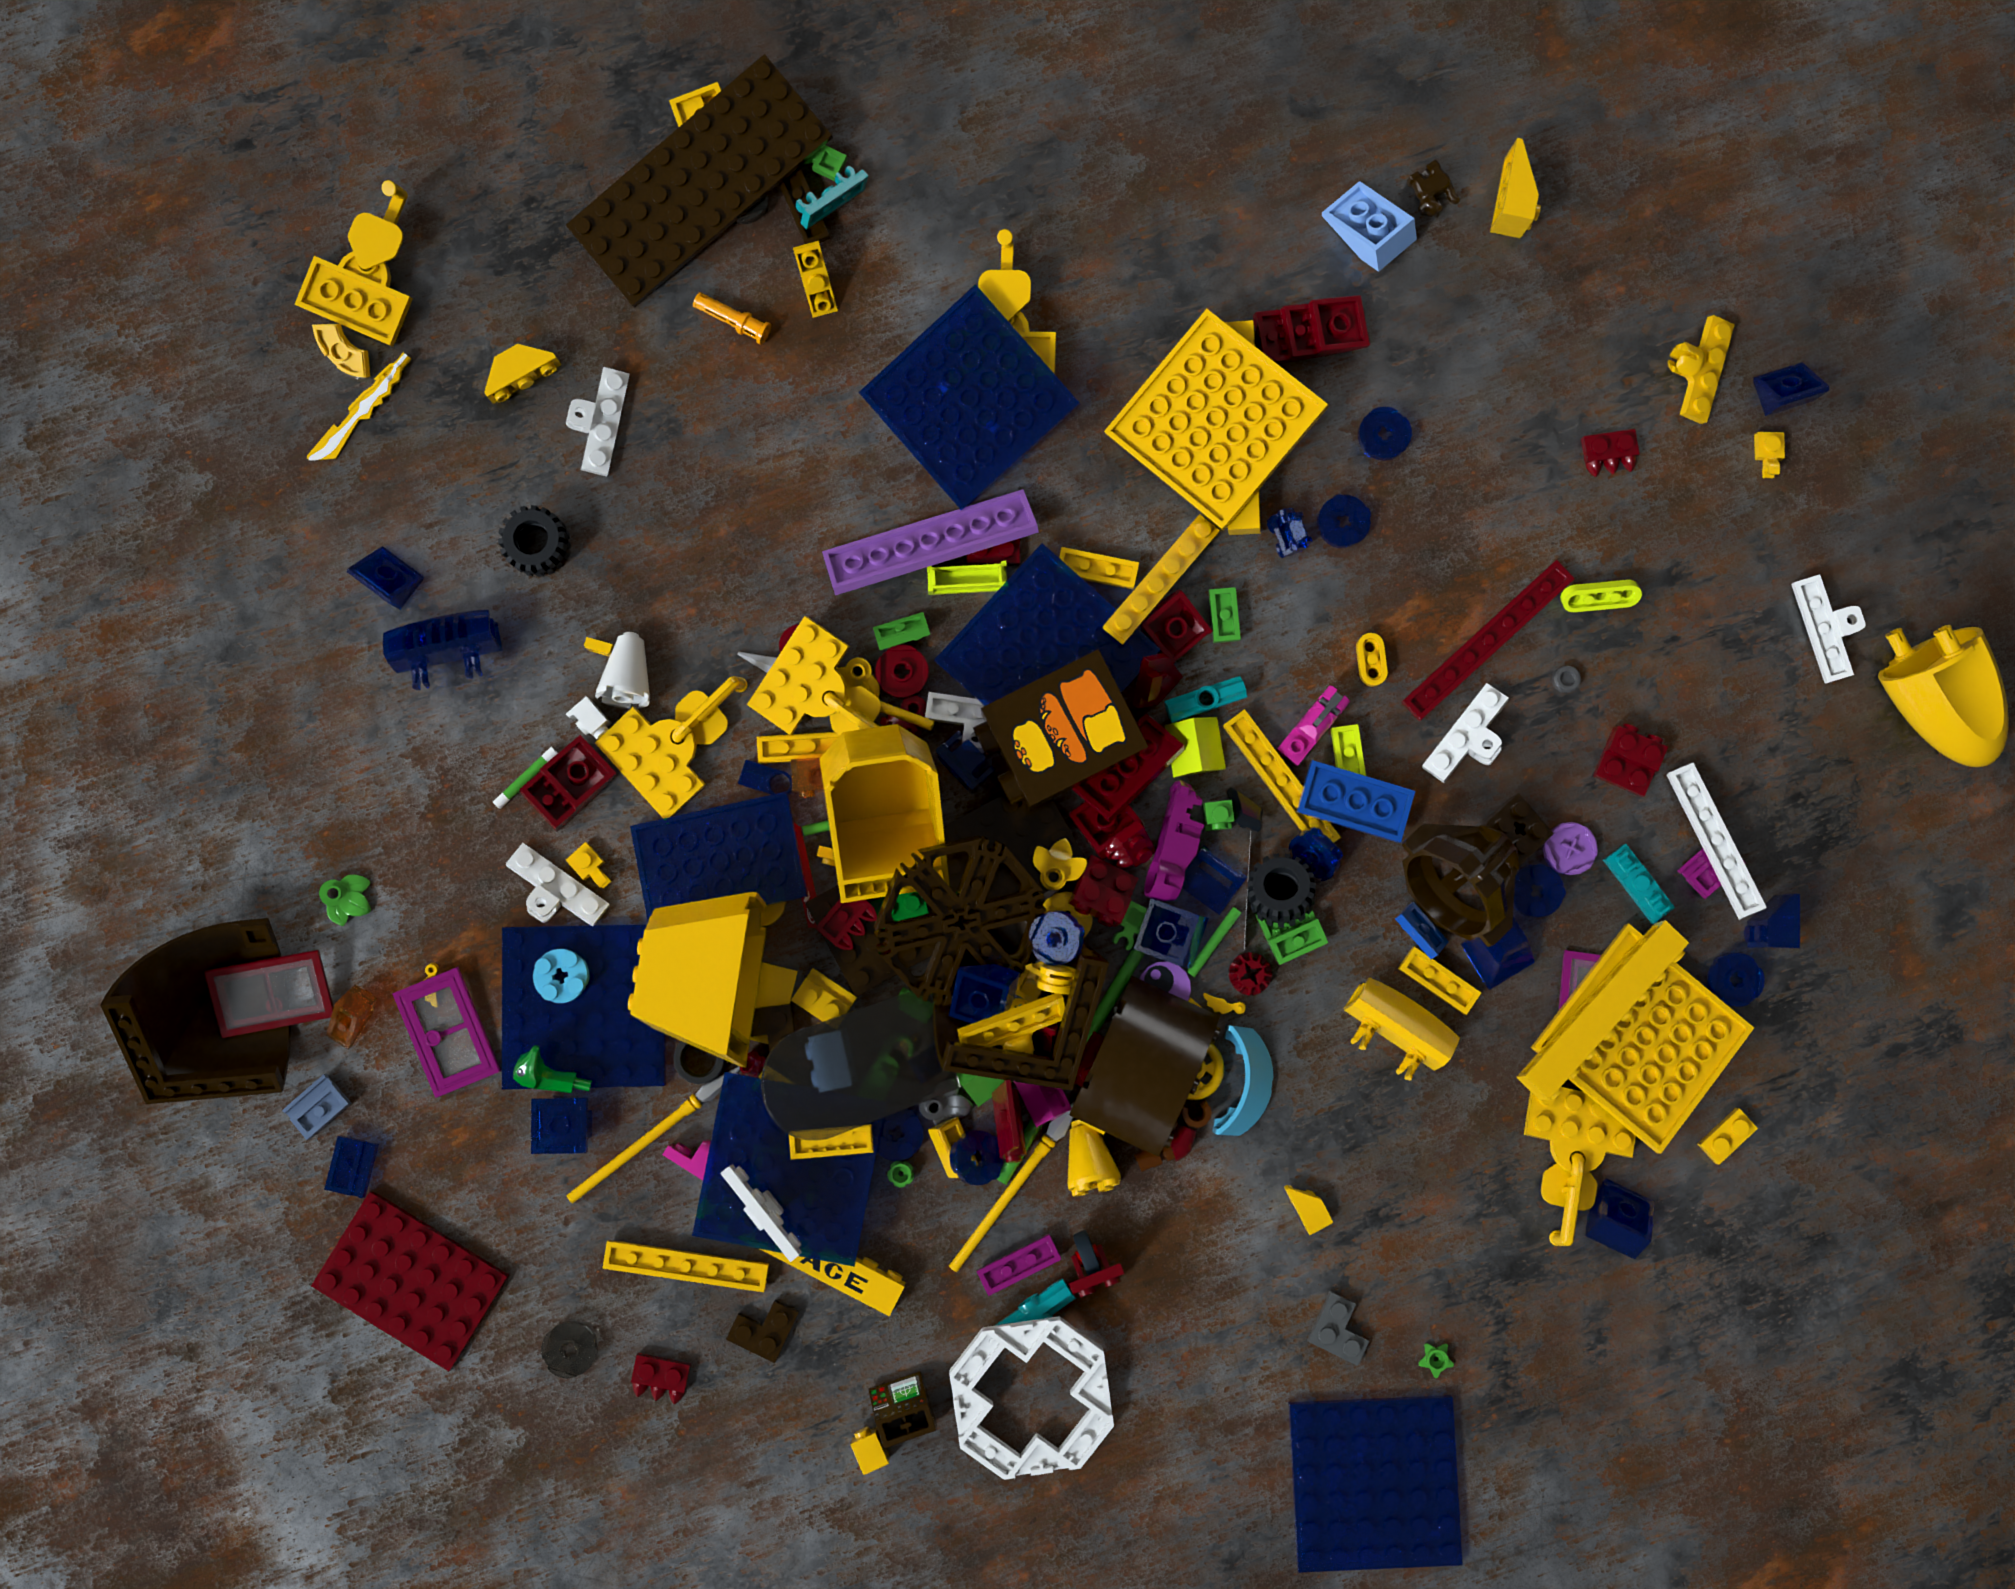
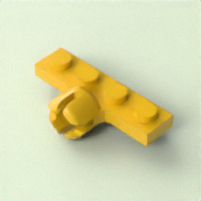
M1715 315L1709 316L1706 319L1699 347L1684 342L1672 349L1669 356L1678 361L1668 360V367L1672 372L1685 377L1688 381V387L1680 411L1681 416L1699 424L1707 423L1735 324Z
M1054 993L959 1028L957 1031L960 1043L986 1047L1000 1045V1049L1033 1054V1032L1062 1021L1065 1010L1064 998L1061 994Z

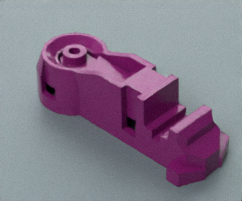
M1181 780L1175 781L1170 787L1169 801L1144 886L1146 897L1163 902L1174 901L1179 896L1184 882L1185 870L1197 854L1200 834L1204 827V824L1191 820V814L1186 813V810L1192 809L1194 806H1200L1202 799L1195 794L1190 784Z

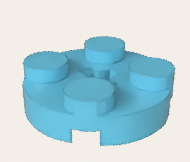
M568 949L551 950L535 963L533 972L534 985L538 993L545 1000L555 1003L571 1002L582 994L588 984L589 969L587 963L581 956ZM559 968H561L562 972L568 973V977L564 978L565 983L560 984V981L555 980L554 977Z

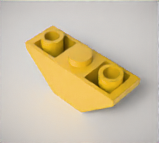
M819 241L794 247V254L812 317L815 318L838 311Z
M516 344L494 357L484 393L493 404L504 402L511 397L513 392L529 388L534 384V380L541 376L552 375L556 372L557 367L561 366V363L552 352Z

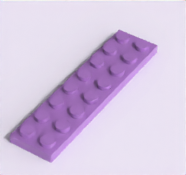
M1022 489L822 551L834 593L839 595L1026 537L1039 531L1025 492Z

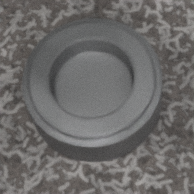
M1563 666L1557 669L1552 676L1554 688L1561 693L1574 691L1581 682L1580 673L1572 666Z

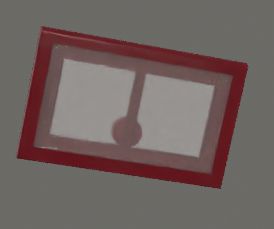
M319 950L205 971L222 1038L336 1016Z

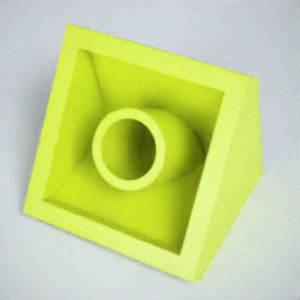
M1217 717L1191 718L1164 726L1165 730L1185 747V750L1171 763L1173 778L1226 769Z

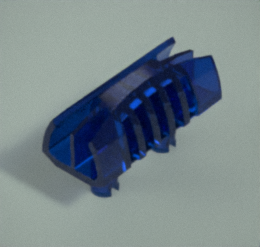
M476 610L439 616L397 627L383 633V654L387 663L396 674L411 671L412 688L415 690H421V681L427 689L430 687L427 667L464 659L465 677L473 679V668L479 677L483 675L480 662L481 655L503 651L498 623L494 622L493 618H490L489 610Z

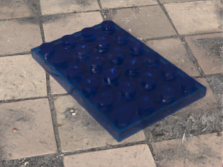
M787 792L630 826L648 921L655 908L748 892H757L766 902V906L808 897Z

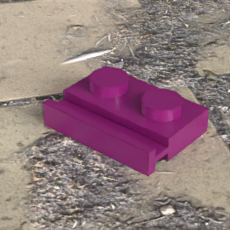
M1701 849L1677 870L1704 899L1721 886L1704 849Z

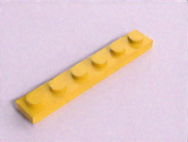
M1199 514L1102 628L1123 645L1220 530Z
M1245 709L1223 725V728L1318 854L1341 838L1330 822L1296 812L1303 786Z
M608 1240L602 1269L765 1292L769 1263Z

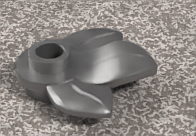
M949 1078L938 1082L932 1093L922 1097L919 1103V1110L926 1119L933 1120L936 1126L954 1117L962 1118L972 1110L973 1105L967 1098L957 1095L960 1087L959 1080ZM934 1102L937 1103V1109L935 1111H930V1104Z

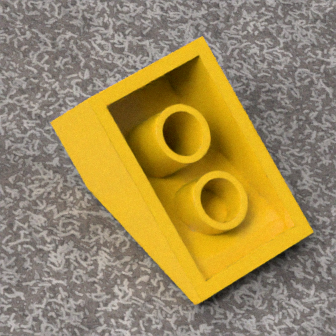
M1517 138L1504 158L1490 232L1521 238L1526 230L1531 229L1533 221H1537L1541 205L1537 204L1539 193L1523 139Z

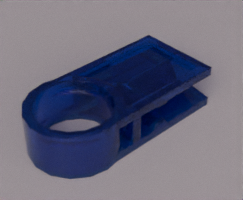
M745 760L738 781L739 785L778 798L787 797L792 793L794 781L787 772ZM776 775H786L790 781L788 791L783 794H776L771 789L772 779Z

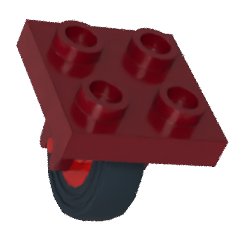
M1086 1230L1075 1233L1073 1239L1078 1251H1075V1255H1072L1071 1259L1079 1280L1069 1283L1072 1293H1079L1082 1298L1096 1292L1095 1286L1105 1283L1107 1288L1121 1282L1120 1276L1125 1275L1121 1264L1110 1267L1101 1244L1097 1246L1095 1244L1092 1245ZM1100 1259L1102 1260V1263L1104 1265V1270L1101 1269L1100 1264L1098 1262V1260ZM1083 1266L1087 1273L1086 1277L1084 1276L1083 1271L1081 1269V1267Z

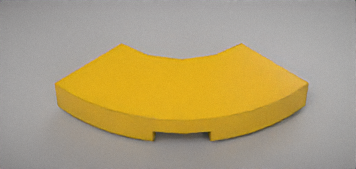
M341 324L312 325L319 348L324 356H327L339 370L356 377H371L368 350L359 349L351 344L344 335Z

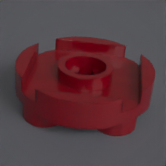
M896 645L880 656L876 664L875 673L876 679L885 693L895 698L905 699L919 694L928 681L929 668L926 659L917 649L909 645ZM900 665H905V668L910 670V673L905 675L904 679H900L899 675L895 674V670H898Z

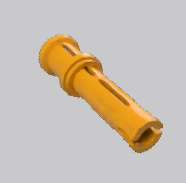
M699 292L694 299V308L731 325L738 334H746L756 339V342L760 345L764 344L771 331V323H763L753 318L749 312L741 313L703 292Z

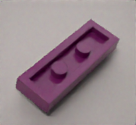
M1047 1234L977 1269L976 1272L987 1295L990 1296L1062 1259L1050 1234Z

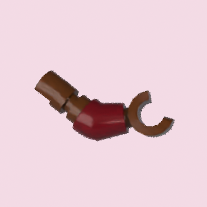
M1204 1099L1199 1103L1201 1109L1195 1117H1189V1109L1183 1106L1180 1112L1183 1122L1177 1124L1173 1131L1175 1135L1168 1149L1163 1147L1159 1157L1147 1151L1134 1155L1141 1172L1162 1165L1163 1160L1167 1162L1175 1160L1177 1162L1191 1152L1197 1133L1194 1128L1203 1127L1211 1119V1107Z

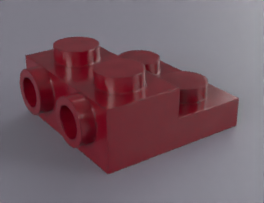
M1629 724L1612 728L1593 776L1637 796L1644 797L1654 773L1659 771L1668 747L1662 744L1663 739L1658 736L1648 734L1647 737L1638 734L1639 729Z
M1087 802L1069 813L1072 821L1101 860L1105 858L1112 859L1111 856L1114 851H1107V847L1126 828L1137 820L1144 827L1142 821L1129 805L1111 822L1106 820Z
M1090 855L1086 868L1080 876L1068 904L1074 906V910L1080 914H1090L1098 918V922L1104 926L1117 927L1124 919L1132 900L1130 899L1139 878L1094 855Z

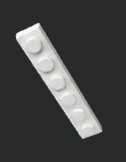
M1694 763L1669 772L1667 777L1738 919L1740 920L1766 909L1767 907Z

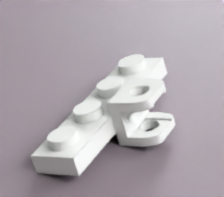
M603 367L596 402L582 399L571 401L566 425L573 430L589 433L581 466L582 471L606 477L608 475L629 373ZM575 413H581L583 417L579 418Z
M1820 575L1792 583L1791 585L1824 683L1854 675L1842 637L1856 633L1866 626L1860 607L1850 606L1833 612Z
M1486 683L1425 761L1422 768L1445 783L1468 753L1480 763L1491 765L1502 751V741L1488 727L1507 704L1509 698Z
M929 692L925 718L937 722L964 725L962 736L964 751L984 753L980 743L974 742L971 739L976 737L973 727L985 722L981 715V708L994 701Z
M524 843L520 845L506 862L508 868L535 886V889L527 898L526 906L528 913L542 923L549 921L562 905L594 927L610 907L608 902ZM540 904L545 905L544 907H537Z
M732 1164L720 1174L746 1205L743 1209L760 1231L765 1229L787 1259L792 1262L802 1252L799 1249L801 1243L792 1232L787 1234L781 1226L784 1224L780 1217L784 1212L781 1205L768 1190L764 1193H761L757 1188L753 1190L746 1182L749 1180L748 1175L740 1166L735 1168Z

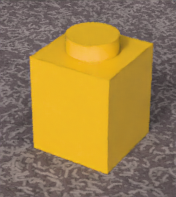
M865 1427L854 1433L855 1437L852 1438L850 1445L863 1475L889 1464L890 1456L887 1449L883 1448L877 1427L871 1430L869 1427Z

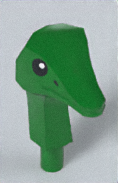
M534 1045L530 1051L522 1054L513 1071V1079L516 1082L532 1089L572 1093L573 1088L590 1091L592 1083L591 1080L577 1078V1073L555 1071L545 1066L544 1060L540 1056L539 1045Z

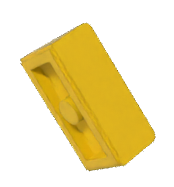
M958 1117L928 1129L949 1178H959L979 1166Z

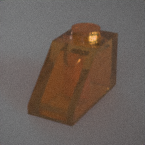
M354 984L335 1003L326 1036L349 1050L373 1015L377 998L369 991L363 990Z

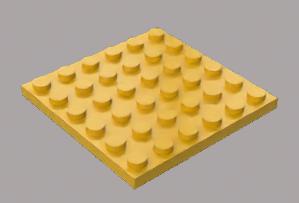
M1206 309L1104 432L1224 531L1329 406L1215 314Z
M1630 924L1623 926L1531 1046L1536 1053L1545 1046L1643 937ZM1671 963L1667 967V975L1661 981L1654 982L1650 986V994L1641 1002L1637 1001L1633 1005V1013L1626 1020H1620L1614 1027L1616 1032L1608 1040H1602L1597 1046L1598 1052L1590 1060L1585 1059L1579 1066L1581 1071L1570 1080L1656 1153L1664 1151L1754 1029L1751 1024L1677 963Z

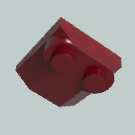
M1177 590L1164 598L1140 624L1143 633L1151 639L1161 653L1171 659L1173 664L1201 639L1213 632L1182 590Z

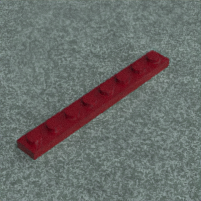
M1555 560L1403 699L1401 703L1418 721L1422 720L1575 578L1558 560Z

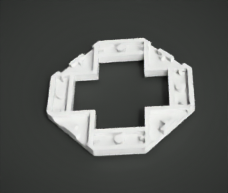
M1060 1316L982 1327L949 1370L960 1449L1004 1480L1013 1479L1015 1476L1031 1473V1476L1053 1473V1470L1081 1469L1114 1427L1103 1347ZM1045 1342L1085 1371L1070 1389V1395L1090 1409L1059 1448L1036 1433L1024 1450L1018 1453L979 1425L993 1407V1401L975 1389L974 1386L1004 1348H1007L1027 1363L1040 1345Z

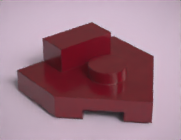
M1161 653L1142 658L1133 705L1138 709L1158 705L1183 678L1168 656Z

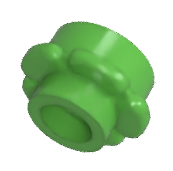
M898 1160L891 1164V1169L888 1170L887 1175L889 1181L894 1183V1186L905 1187L906 1184H910L913 1181V1167L909 1162ZM900 1171H902V1172L904 1173V1175H903V1176H899L898 1173H899Z

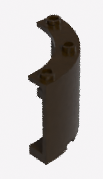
M1131 976L1113 1015L1111 1025L1103 1038L1093 1065L1087 1073L1069 1115L1159 1157L1163 1147L1168 1149L1172 1143L1175 1134L1171 1131L1189 1093L1194 1095L1200 1083V1079L1196 1078L1210 1043H1215L1221 1028L1217 1027L1220 1016Z

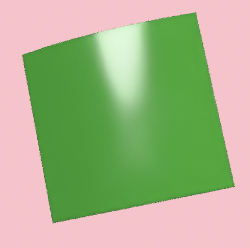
M1313 910L1310 914L1305 913V919L1302 922L1298 919L1295 920L1296 925L1291 927L1289 923H1284V928L1278 927V923L1275 922L1273 926L1267 924L1266 918L1263 921L1257 918L1279 965L1328 943Z

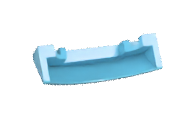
M1226 1025L1224 1039L1230 1040L1234 1044L1236 1054L1243 1055L1245 1084L1237 1108L1228 1107L1226 1115L1221 1118H1214L1212 1132L1217 1135L1240 1136L1260 1119L1269 1103L1274 1078L1273 1066L1265 1043L1253 1028Z

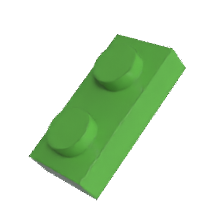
M1236 587L1209 589L1213 643L1240 641Z
M923 612L873 627L879 650L891 648L892 646L912 640H919L930 635Z

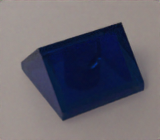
M1803 362L1753 377V383L1765 416L1813 402L1827 393L1830 388L1827 383Z
M383 546L347 569V573L399 610L424 579L421 574Z

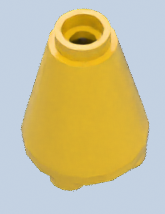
M1080 1120L1071 1122L1068 1189L1072 1191V1196L1086 1195L1089 1190L1098 1188V1192L1113 1190L1114 1186L1120 1184L1121 1176L1101 1134L1080 1123Z

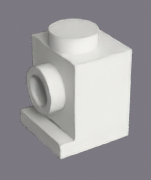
M588 697L583 698L566 713L570 719L574 721L579 720L575 724L585 735L590 733L597 740L609 730L608 726L612 724Z

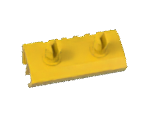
M1370 977L1366 983L1358 985L1343 1008L1344 1011L1361 1021V1025L1351 1039V1043L1355 1044L1363 1036L1359 1049L1366 1050L1374 1033L1377 1032L1407 1053L1401 1065L1397 1068L1396 1073L1399 1075L1407 1069L1404 1079L1409 1081L1412 1080L1421 1062L1434 1071L1443 1067L1453 1056L1460 1040L1457 1034L1428 1010L1397 990Z

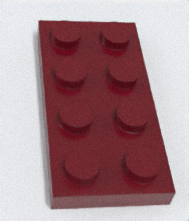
M1145 714L1137 722L1148 745L1145 753L1073 788L1074 792L1109 822L1118 816L1185 750L1184 745L1148 714Z

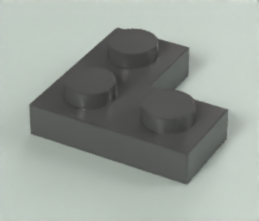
M1329 1291L1307 1341L1358 1366L1369 1340L1346 1329L1356 1303Z

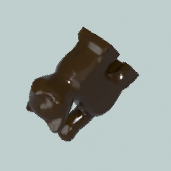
M1435 159L1427 164V169L1422 174L1417 171L1410 175L1406 184L1408 187L1413 188L1416 197L1420 200L1419 214L1438 218L1439 211L1443 207L1435 197L1446 193L1448 200L1455 205L1460 202V198L1455 194L1450 177L1441 169L1440 164Z

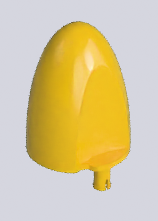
M1945 625L1933 632L1935 637L1914 647L1910 646L1902 628H1897L1887 633L1885 637L1888 639L1896 655L1889 662V666L1879 672L1878 678L1907 722L1934 749L1959 764L1969 767H1984L1994 763L2004 750L2007 741L2009 717L2003 680L1983 630L1979 627L1952 630L1951 625Z

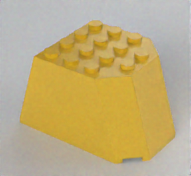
M898 724L843 732L819 758L841 903L885 897L896 868L902 875L906 874L901 869L900 863L903 862L907 867H912L915 864V860L911 856L912 853L917 854L922 860L923 856L918 849L945 843L938 773L928 744ZM940 856L934 860L933 867L950 887L947 856ZM905 886L900 890L899 894L917 891L912 886Z
M748 892L655 908L644 930L643 938H640L638 941L637 953L640 955L639 965L635 966L633 970L635 989L634 994L631 993L628 999V1010H631L630 1015L657 1031L737 1066L746 1067L766 939V928L761 927V912L765 913L766 902L757 892Z

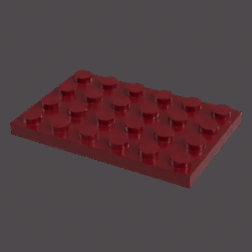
M370 1191L311 1287L449 1372L453 1369L508 1279L509 1274L376 1192Z

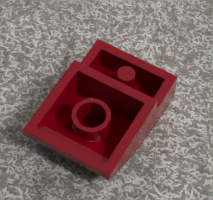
M579 735L539 769L540 772L519 790L533 808L558 832L588 805L617 773Z

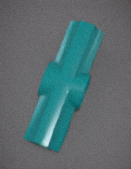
M1237 676L1166 700L1164 704L1171 723L1200 713L1210 712L1215 708L1245 699L1248 696L1241 676ZM1200 694H1209L1212 697V704L1210 706L1202 705L1199 701Z
M1061 1278L1040 1294L1035 1293L1024 1300L1017 1310L995 1325L1051 1318L1054 1313L1076 1298L1068 1284Z

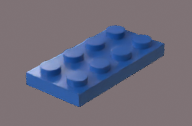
M1312 760L1296 812L1401 843L1415 791Z

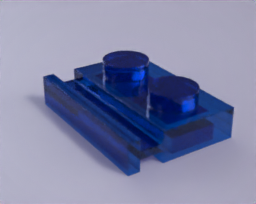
M342 1135L337 1136L324 1190L365 1198L379 1144Z

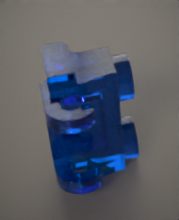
M1294 508L1282 509L1267 519L1268 529L1271 533L1276 534L1279 543L1276 544V551L1281 558L1299 553L1303 549L1308 548L1307 545L1313 542L1312 537L1308 536L1303 524V513L1295 512Z

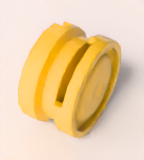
M1052 963L1040 965L1039 971L1042 975L1037 982L1039 989L1057 994L1070 993L1076 969Z

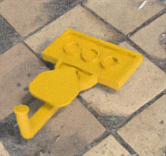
M386 180L382 184V192L386 196H392L384 218H379L370 213H361L355 217L348 233V240L353 251L344 256L338 266L314 256L294 305L394 347L413 298L389 288L391 274L386 262L398 255L403 242V232L397 226V222L408 194L398 184L391 180Z
M1002 229L997 235V240L1002 245L1001 270H987L981 274L978 281V299L988 311L980 319L977 331L951 330L950 385L1055 387L1056 332H1030L1029 323L1020 310L1031 299V280L1024 271L1013 270V235L1008 229Z
M804 616L747 703L749 707L789 735L794 733L806 714L812 717L830 716L832 729L839 735L846 731L880 727L874 722L881 711L880 699L862 686L847 689L843 675L836 669L850 646L807 616Z
M731 676L709 697L704 692L692 691L676 705L675 720H660L653 725L636 707H632L595 744L665 821H669L706 786L689 764L695 757L697 744H713L725 733L728 727V720L718 706L734 691L744 692L748 686L747 681L742 677Z
M1563 1087L1564 1089L1561 1094L1553 1100H1539L1530 1091L1524 1135L1550 1141V1152L1556 1162L1544 1171L1541 1185V1195L1547 1203L1564 1207L1561 1231L1554 1230L1549 1236L1550 1242L1555 1246H1571L1573 1244L1578 1210L1585 1211L1594 1205L1597 1182L1590 1171L1596 1169L1603 1162L1605 1153L1632 1158L1636 1135L1583 1091Z

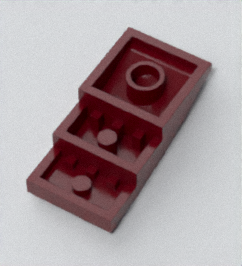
M1361 295L1311 300L1308 304L1287 305L1279 310L1259 311L1253 314L1258 348L1277 364L1340 354L1370 346Z

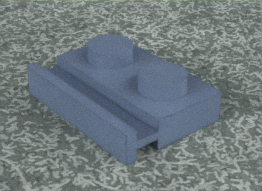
M323 1074L282 1110L290 1117V1121L306 1140L312 1139L352 1104L340 1088L331 1081L328 1074Z

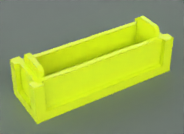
M1001 561V564L929 566L927 567L929 595L1008 591L1006 561Z

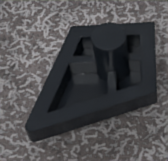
M1230 787L1227 790L1229 800H1232L1234 821L1242 828L1248 827L1259 832L1262 827L1263 809L1239 791Z

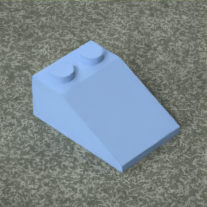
M1360 181L1322 212V217L1357 256L1378 272L1417 240L1414 218Z

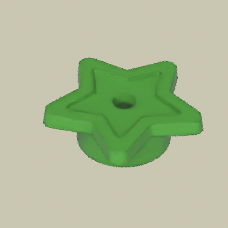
M1428 1343L1424 1344L1425 1356L1418 1364L1421 1367L1430 1368L1434 1378H1438L1441 1371L1454 1366V1363L1447 1356V1344H1442L1436 1348ZM1434 1357H1438V1361L1435 1362Z

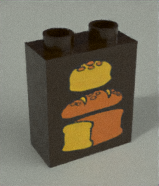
M1099 649L982 707L981 715L985 722L973 727L974 733L986 756L988 757L1000 751L1009 768L1008 771L998 775L997 778L1010 804L1013 805L1024 799L1029 810L1145 753L1148 748Z

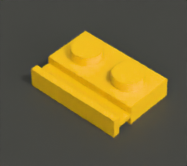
M812 968L791 1001L836 1030L858 997H855L854 994L815 968Z

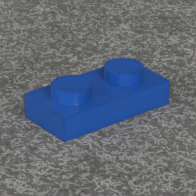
M1414 902L1407 905L1395 918L1402 929L1410 935L1430 959L1437 956L1449 942Z

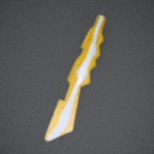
M403 352L394 363L384 368L374 378L376 380L375 383L363 391L348 407L349 415L338 427L335 424L332 425L307 455V459L310 461L337 459L359 420L370 419L374 407L382 405L383 399L391 395L393 386L401 381L402 371L411 361V358Z

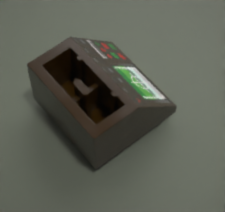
M921 1371L868 1389L875 1423L883 1448L937 1430V1421Z

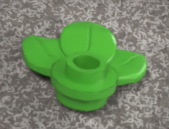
M355 874L347 875L340 881H326L320 887L319 897L327 905L329 919L338 925L344 926L349 915L362 916L370 913L369 902L361 893L368 888L371 882L367 878ZM331 888L337 889L338 897L330 898L328 890Z

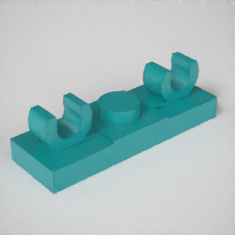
M847 166L845 174L849 178L842 177L839 172L836 173L835 182L837 185L835 187L831 185L826 188L821 198L817 200L813 193L808 192L806 200L810 204H804L802 200L798 199L796 209L803 214L801 224L807 230L863 192L868 180L867 173L862 169L855 174L854 169L851 166Z
M1627 844L1621 845L1603 859L1651 924L1656 923L1675 908Z

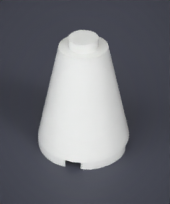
M625 632L617 637L596 689L595 697L598 699L601 696L602 703L628 709H631V704H639L638 708L649 705L650 692L644 640L637 633Z

